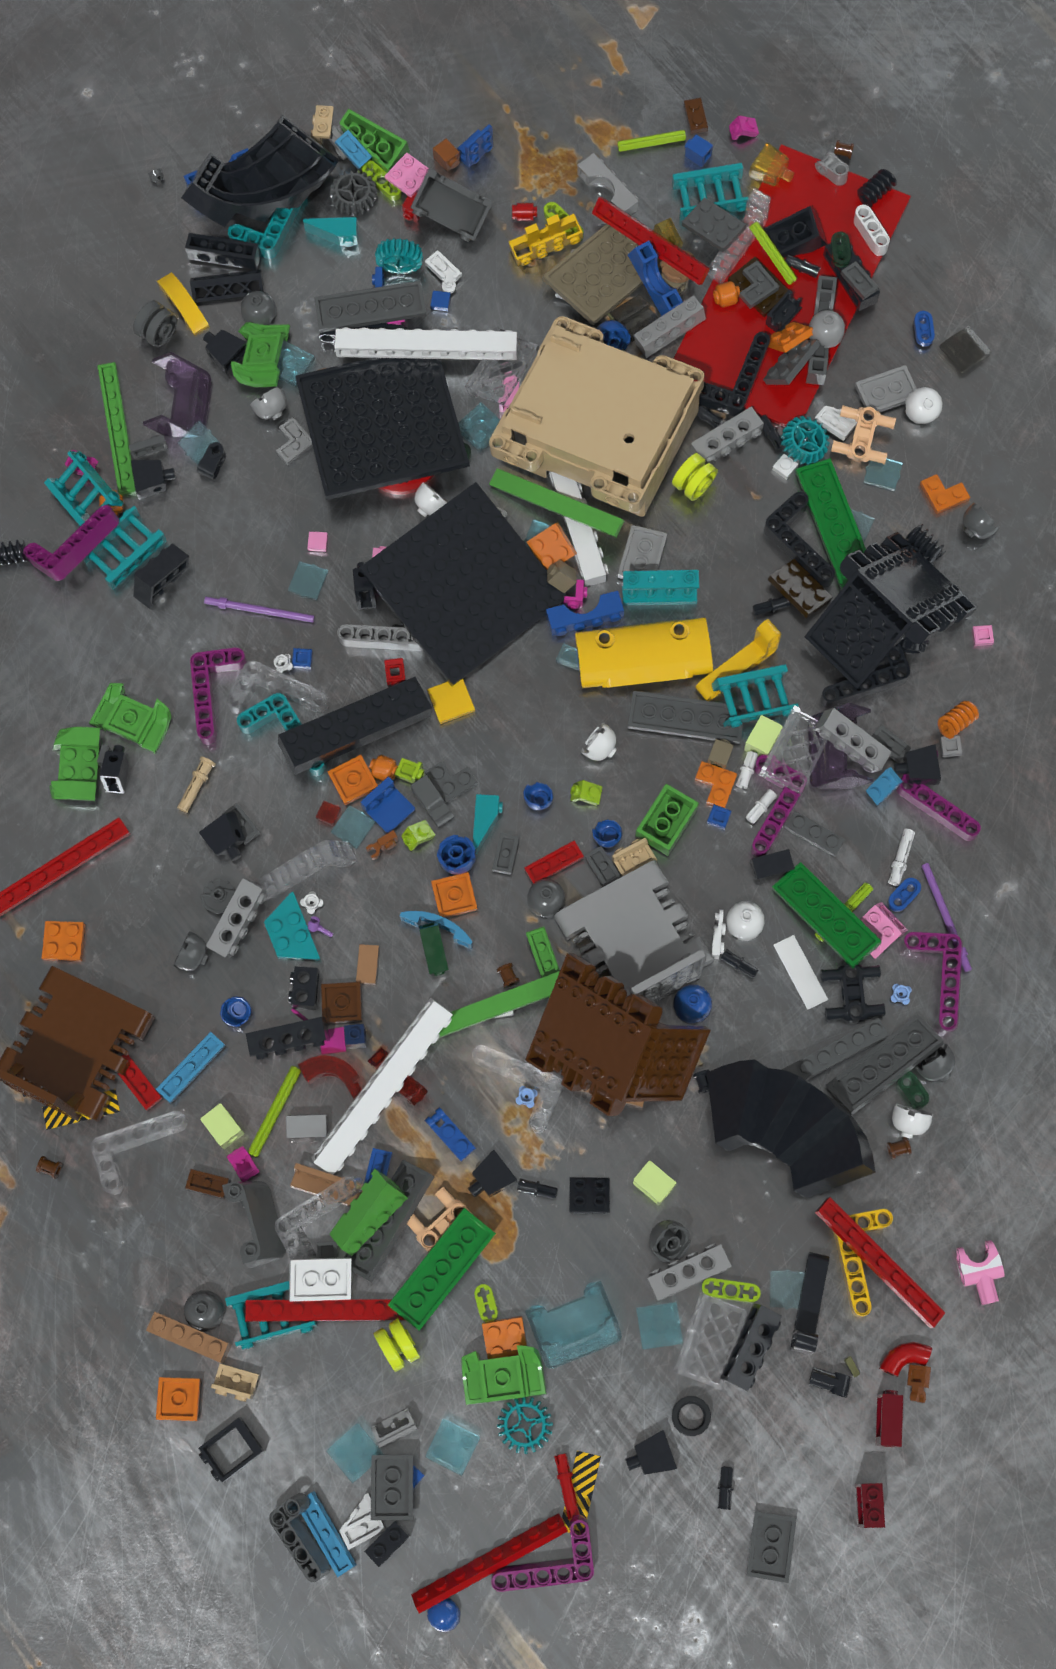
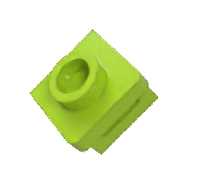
M402 758L394 775L407 782L415 783L423 777L425 769H423L422 762L418 761V763Z
M585 780L578 781L571 787V801L576 802L580 800L595 806L599 805L602 786Z
M423 820L408 826L401 837L405 845L412 851L417 845L433 839L435 833L427 821Z

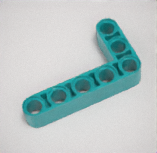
M301 206L295 208H276L264 233L239 224H233L228 228L229 239L244 242L255 241L252 243L259 245L261 257L273 259L277 256Z
M281 693L271 695L240 713L237 717V724L242 733L250 734L275 719H278L285 731L302 725L288 700ZM279 701L284 702L280 707L275 706ZM261 711H267L265 716H258ZM288 716L293 717L290 722L284 721ZM246 720L251 721L250 724L247 726L242 725V723ZM324 762L320 767L310 768L309 771L312 775L320 776L325 772L326 765Z

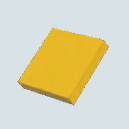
M463 679L454 686H451L449 682H445L427 689L440 724L475 712Z

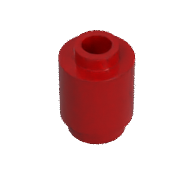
M517 203V205H512V219H517V221H534V217H537V206H534V203Z

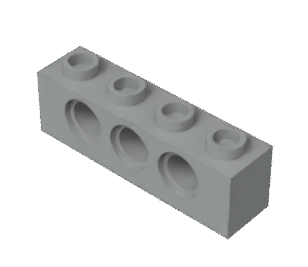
M693 295L634 334L636 346L645 358H648L706 320L704 307Z
M751 406L693 441L690 445V452L692 455L695 453L700 454L705 459V464H713L717 458L727 456L732 449L737 446H743L752 437H758L763 431L764 423ZM739 428H745L747 430L741 431L739 430ZM724 437H730L731 440H725ZM715 446L716 449H710L709 447Z
M835 708L825 710L814 728L820 737L829 740L836 749L845 752L852 761L861 764L867 772L881 771L891 754L889 749Z
M242 878L206 947L225 958L234 956L239 949L238 943L240 939H243L248 932L247 927L250 921L253 922L258 912L256 910L259 904L262 905L267 897L265 894L267 889L247 878ZM246 897L251 899V904L248 907L244 905ZM237 914H240L242 917V921L239 924L235 922ZM228 931H231L233 935L230 941H227L225 937Z
M713 1243L705 1247V1252L699 1255L696 1251L687 1255V1260L681 1263L679 1260L668 1264L669 1268L661 1271L659 1268L650 1272L651 1277H648L647 1281L656 1301L659 1302L730 1269L732 1266L722 1245L716 1246ZM703 1258L711 1259L712 1266L710 1268L702 1266L701 1260ZM685 1266L693 1268L694 1274L691 1277L683 1274ZM668 1274L673 1275L676 1279L675 1284L667 1285L664 1277Z

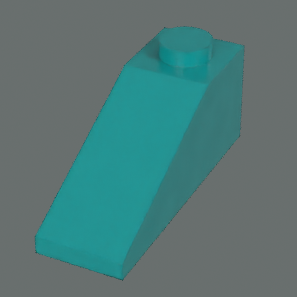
M356 217L303 219L305 231L340 246L351 247L358 245Z
M476 794L473 845L476 855L498 821L499 813L503 812V802H500L499 795Z

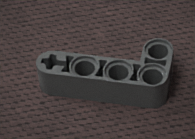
M298 1493L274 1509L269 1515V1521L307 1580L317 1582L328 1575L331 1566L299 1517L309 1508L310 1501L305 1494Z

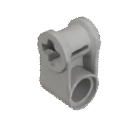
M828 151L821 161L815 163L817 171L835 185L840 186L847 182L849 167L836 157L834 153Z

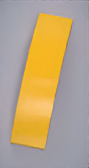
M172 272L157 281L194 335L209 327L208 322L190 294Z

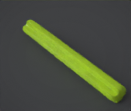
M291 1066L248 1150L250 1155L258 1157L301 1073L298 1067Z

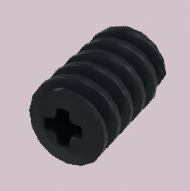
M880 169L868 182L858 189V198L863 205L871 208L872 204L877 203V199L880 200L882 195H886L887 191L892 189V186L897 185V180L888 170Z
M920 524L907 535L906 539H908L910 544H914L913 546L917 547L920 553L924 554V557L927 560L929 559V562L933 565L946 551H942L943 544L937 546L938 539L932 541L933 534L927 536L928 529L921 530L924 525Z
M16 540V545L9 541L8 547H6L4 542H1L0 565H5L6 561L8 564H12L13 560L15 563H20V559L23 562H27L28 558L23 553L26 547L25 541L23 540V544H20L19 540Z

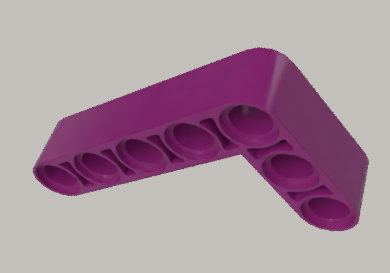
M103 505L53 554L37 543L28 544L24 548L23 553L32 565L55 581L63 580L117 527L119 518L109 505Z
M240 648L197 652L190 658L196 728L203 744H213L217 737L211 673L243 669L247 664V660L243 650ZM235 657H241L239 661H233ZM217 659H223L219 664L214 663ZM204 661L203 665L196 666L197 662ZM202 678H205V679H206L204 683H202V684H199V683H198V681H199L200 679H202ZM202 696H208L205 701H199ZM205 713H208V714H209V717H208V718H206V719H201V716H202L203 714H205ZM211 731L209 736H203L204 732Z
M906 774L902 776L901 780L903 782L897 787V792L900 796L964 840L972 841L977 837L981 830L977 820L926 785L909 784L911 789H905L902 784L907 783ZM918 795H925L927 800H921ZM934 805L941 806L943 811H937ZM950 816H956L959 822H953ZM966 827H972L975 833H969Z
M761 755L757 758L754 767L755 772L760 777L781 787L783 791L753 841L751 853L754 857L768 854L804 792L807 779L803 774L767 755ZM766 763L769 767L763 769L759 764ZM783 772L785 777L779 778L776 773ZM799 781L802 786L796 787L792 782ZM790 797L793 802L787 803L783 798ZM774 813H782L784 817L778 819L774 816ZM771 828L775 833L768 835L765 829ZM762 844L765 850L759 851L755 846Z
M910 932L904 938V943L908 950L912 952L943 954L939 1023L943 1030L953 1032L959 1024L963 943L960 937L955 934ZM916 937L919 939L918 945L910 946L909 940ZM933 938L939 940V944L935 948L928 946V942ZM950 940H957L959 942L958 947L955 949L949 948L948 943ZM950 959L958 961L955 968L947 967V962ZM950 978L955 979L957 982L953 988L946 986V981ZM953 998L955 999V1005L950 1008L946 1007L945 1000ZM947 1017L953 1018V1026L945 1027L944 1020Z
M575 1515L570 1520L573 1558L505 1566L492 1573V1587L498 1592L589 1581L594 1575L587 1519L582 1515ZM576 1523H583L585 1525L581 1531H577L573 1527ZM579 1544H585L587 1549L584 1552H579L576 1547ZM582 1565H587L590 1568L586 1573H581L578 1569ZM560 1568H567L569 1572L567 1575L562 1576L558 1573V1570ZM545 1570L548 1575L545 1578H540L537 1576V1573ZM519 1573H524L527 1575V1578L520 1581L516 1576ZM502 1575L506 1578V1581L498 1583L495 1578Z

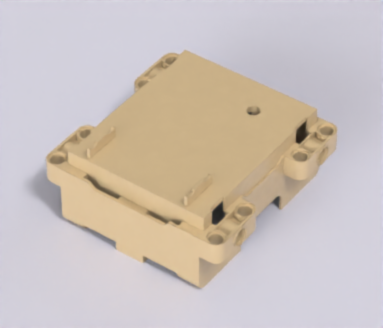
M560 316L554 320L538 350L534 362L489 440L491 455L544 478L547 477L546 471H551L591 487V494L594 498L643 517L699 411V395L704 387V373L696 367L664 355H660L653 362L606 345L603 342V333L600 330ZM515 432L526 436V445L516 442ZM627 436L634 438L632 443H626L624 440ZM614 471L628 477L629 483L627 486L613 481Z

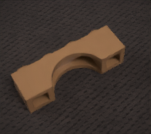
M154 1312L146 1329L147 1332L223 1364L232 1346L230 1343L157 1312Z

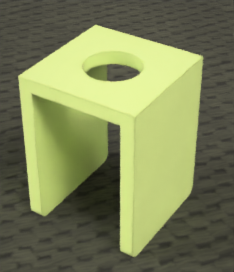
M761 715L746 741L744 751H753L758 754V757L761 755L769 756L781 735L780 731L783 726Z
M218 1104L200 1119L224 1150L245 1134L222 1104Z
M648 1161L634 1178L633 1184L660 1206L674 1189L677 1182L653 1162Z

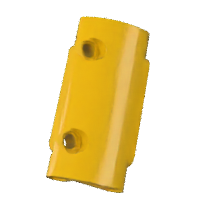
M705 617L575 632L582 688L599 686L607 688L686 679L694 675L710 674L713 672L710 638ZM677 624L683 625V631L679 634L674 633V627ZM600 634H609V639L606 642L599 641Z

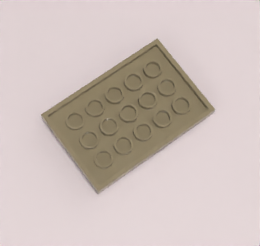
M606 224L543 275L542 280L589 323L595 325L643 285L628 257V254L639 245ZM658 258V269L661 270L662 260Z

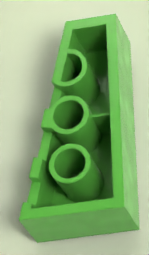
M350 109L347 110L339 122L341 130L344 133L349 130L372 156L370 160L379 165L386 173L406 153L410 152L406 140Z
M374 1169L371 1173L373 1177L369 1183L365 1182L362 1186L363 1192L358 1199L354 1198L350 1203L349 1212L341 1216L330 1232V1236L340 1249L351 1256L408 1199L395 1182L377 1169Z

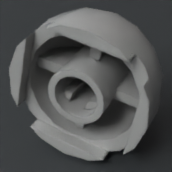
M832 310L820 311L813 316L809 323V327L813 328V335L809 337L810 340H817L824 348L835 347L842 341L845 324L843 318L838 313Z
M276 387L263 394L260 399L254 400L250 407L258 417L266 420L273 418L275 421L283 416L282 411L286 408L287 398L282 388Z

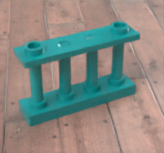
M742 163L673 174V190H680L684 206L680 208V221L684 220L697 206H691L688 187L696 186L700 201H702L704 197L707 199L704 185L713 183L715 184L719 201L713 202L726 212H742L749 209L750 196L743 197L739 179H742L743 176ZM732 181L736 199L725 200L722 182Z
M69 451L67 453L73 461L60 478H47L44 482L79 526L90 517L87 513V508L99 493L106 499L101 506H122L124 504L119 499L120 496L107 485L86 460L87 457L79 451ZM79 467L84 474L69 491L65 487V482ZM90 480L95 487L80 504L76 500V495L87 481Z
M135 506L123 513L122 517L119 518L117 527L83 559L85 564L92 560L107 574L105 580L113 590L167 542L162 531L158 529L152 533L137 518L140 515ZM131 523L147 537V540L142 545H139L124 531ZM116 536H120L134 550L129 557H125L110 543ZM104 547L120 562L116 569H111L97 556Z
M699 570L623 571V606L697 604Z
M786 664L717 678L711 684L713 691L720 690L723 692L730 718L723 723L724 727H739L742 723L759 720L761 715L769 718L778 715L787 717L794 714L799 704L789 705L781 680L788 672ZM772 679V682L775 683L782 707L772 709L765 687L766 680ZM755 683L758 686L765 710L755 712L747 687L749 684ZM732 687H738L741 690L748 714L738 716L730 691Z
M289 1281L225 1298L227 1307H232L236 1312L242 1341L235 1342V1345L238 1348L241 1347L242 1350L253 1348L254 1343L298 1331H301V1334L312 1332L313 1327L317 1326V1322L301 1321V1325L289 1327L288 1322H280L282 1330L271 1333L269 1332L267 1322H259L262 1335L250 1338L243 1310L246 1300H264V1298L271 1296L272 1299L283 1300L284 1293L289 1292Z

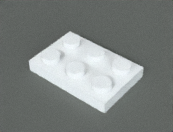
M351 1258L290 1259L289 1301L351 1300Z

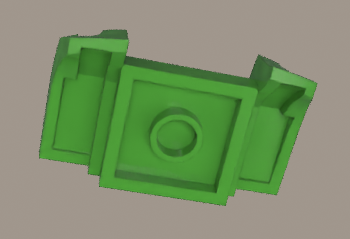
M246 322L238 332L247 340L243 363L231 362L233 376L239 383L252 387L277 386L280 374L277 366L283 341L288 339L289 324L260 325Z
M110 683L89 724L103 731L113 732L138 743L144 749L156 753L168 731L171 720L169 708L157 699L153 709L124 696V684Z
M70 727L58 731L52 750L60 749L58 781H51L49 786L52 799L95 801L100 728Z
M517 1345L519 1355L480 1360V1355L477 1351L461 1358V1369L466 1405L547 1394L539 1351L534 1347Z

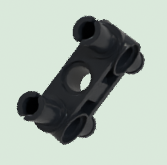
M846 964L838 967V969L820 970L821 982L839 980L842 991V1007L825 1008L826 1020L843 1019L844 1021L855 1023L860 1020H866L871 1016H885L884 1003L867 1005L865 1003L862 981L863 978H880V965L862 967V965L857 964L852 969ZM846 970L854 971L855 977H848ZM857 1008L860 1015H852L850 1009Z

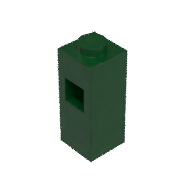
M438 921L420 925L419 931L429 974H434V976L445 974V971L449 969Z

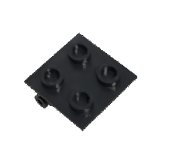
M570 1177L569 1212H573V1214L585 1213V1215L587 1213H591V1215L593 1213H603V1215L610 1213V1178Z

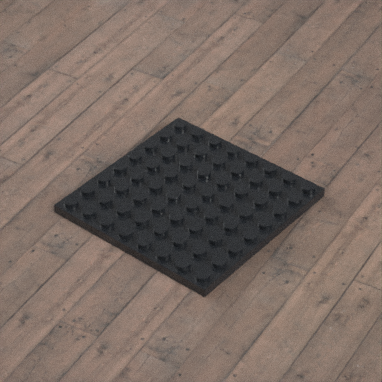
M369 358L295 376L326 500L470 467L440 359Z
M477 482L473 483L359 567L362 574L451 686H454L545 617L546 609L562 604L564 597L567 596L547 582V570Z

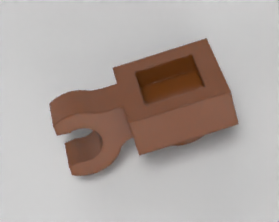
M394 830L377 839L376 843L368 845L366 847L367 852L372 849L376 850V853L371 856L372 860L380 856L381 850L394 848L397 842H399Z
M909 1364L907 1385L912 1386L910 1401L925 1403L926 1394L924 1388H929L931 1367Z

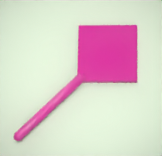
M291 1009V1011L294 1014H296L299 1018H301L303 1021L308 1020L296 1009ZM344 1027L328 1029L330 1041H326L325 1045L321 1046V1055L346 1052Z

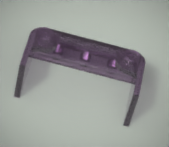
M173 352L152 359V363L166 370L165 380L169 386L175 388L171 418L160 415L143 421V425L164 436L182 438L201 437L205 430L211 388L210 374Z
M853 703L835 707L836 710L856 725L857 717L871 713V709ZM823 712L813 715L808 723L810 784L819 789H852L872 783L873 778L860 775L852 769L847 770V754L836 749L833 743L820 737L819 733L814 730Z

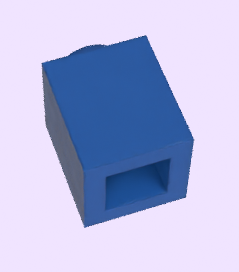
M697 134L685 144V157L700 167H703L712 156L713 145Z

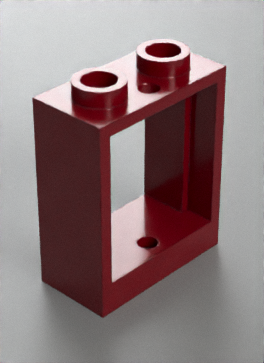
M885 1390L882 1394L877 1395L875 1446L902 1447L903 1395H898V1391Z
M855 1484L858 1527L885 1528L883 1484Z

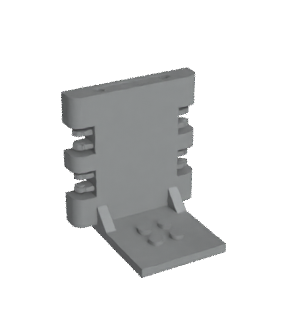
M656 860L611 882L563 908L554 915L567 940L578 934L580 935L573 939L574 943H580L587 938L590 940L591 943L582 946L579 952L584 954L581 957L582 959L598 968L596 972L599 976L607 971L611 977L624 984V990L627 992L626 998L631 994H641L654 1003L701 978L703 967L714 961L701 937H697L684 944V942L693 938L695 934L688 932L682 937L679 936L678 932L686 929L689 925L687 921L681 923L688 919L682 904L679 903L672 906L676 903L674 899H669L660 904L659 899L668 895L669 890H659L668 886L669 882Z

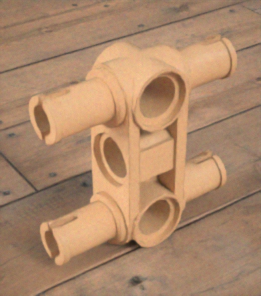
M842 405L840 417L854 419L857 423L852 443L846 444L834 440L831 452L845 454L855 462H868L870 460L885 464L887 453L872 450L871 443L875 427L879 425L894 429L896 418L881 415L879 411L872 407H859V409ZM870 414L872 416V420H865L863 415ZM855 449H861L864 455H856Z
M442 1187L435 1194L446 1207V1211L429 1227H425L415 1214L411 1216L407 1223L417 1235L416 1240L428 1253L456 1219L454 1216L456 1209L465 1208L470 1212L460 1200H455L445 1187ZM427 1236L435 1237V1243L432 1246L425 1245L424 1240Z

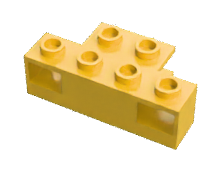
M556 214L546 219L547 224H545V228L539 230L535 223L525 228L524 235L510 240L509 248L517 266L528 265L536 258L542 259L550 252H558L564 249V246L579 243L583 239V232L575 214L562 219ZM576 227L578 232L566 237L565 231ZM529 247V253L517 257V251Z

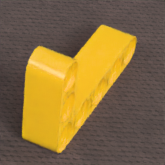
M769 619L762 622L756 629L754 641L703 678L695 686L697 691L706 701L714 699L722 692L720 690L713 691L711 684L717 678L751 671L778 649L781 632Z
M887 1209L849 1215L857 1224L859 1218L867 1220L868 1226L862 1228L865 1232L885 1229L893 1221L892 1213ZM879 1214H884L887 1217V1224H881L878 1221ZM834 1232L851 1312L856 1317H864L871 1311V1301L862 1261L853 1251L847 1252L843 1249L842 1244L844 1241ZM848 1262H854L857 1265L856 1272L848 1270ZM853 1282L861 1284L862 1289L859 1293L852 1290L851 1285ZM858 1302L865 1304L866 1311L864 1313L857 1311L856 1304Z

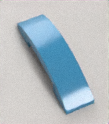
M423 911L400 913L401 921L418 928L421 921L426 923L438 921L439 928L454 934L453 940L455 943L470 949L473 947V942L465 931L442 916Z

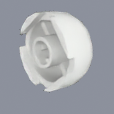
M927 387L913 390L905 400L906 415L916 424L933 422L939 417L943 407L942 398L939 393Z
M424 482L418 487L414 497L415 503L419 507L417 511L424 517L430 516L448 503L444 497Z
M603 722L601 723L602 728L597 726L586 740L585 744H588L586 749H581V753L591 760L601 761L607 756L611 758L617 750L615 748L617 742L616 735Z
M750 901L736 903L729 909L726 916V927L729 933L741 941H749L756 938L762 932L765 925V917L761 908Z
M902 1104L894 1105L892 1122L895 1128L901 1131V1136L913 1138V1135H922L929 1129L932 1123L933 1114L927 1111L916 1110Z

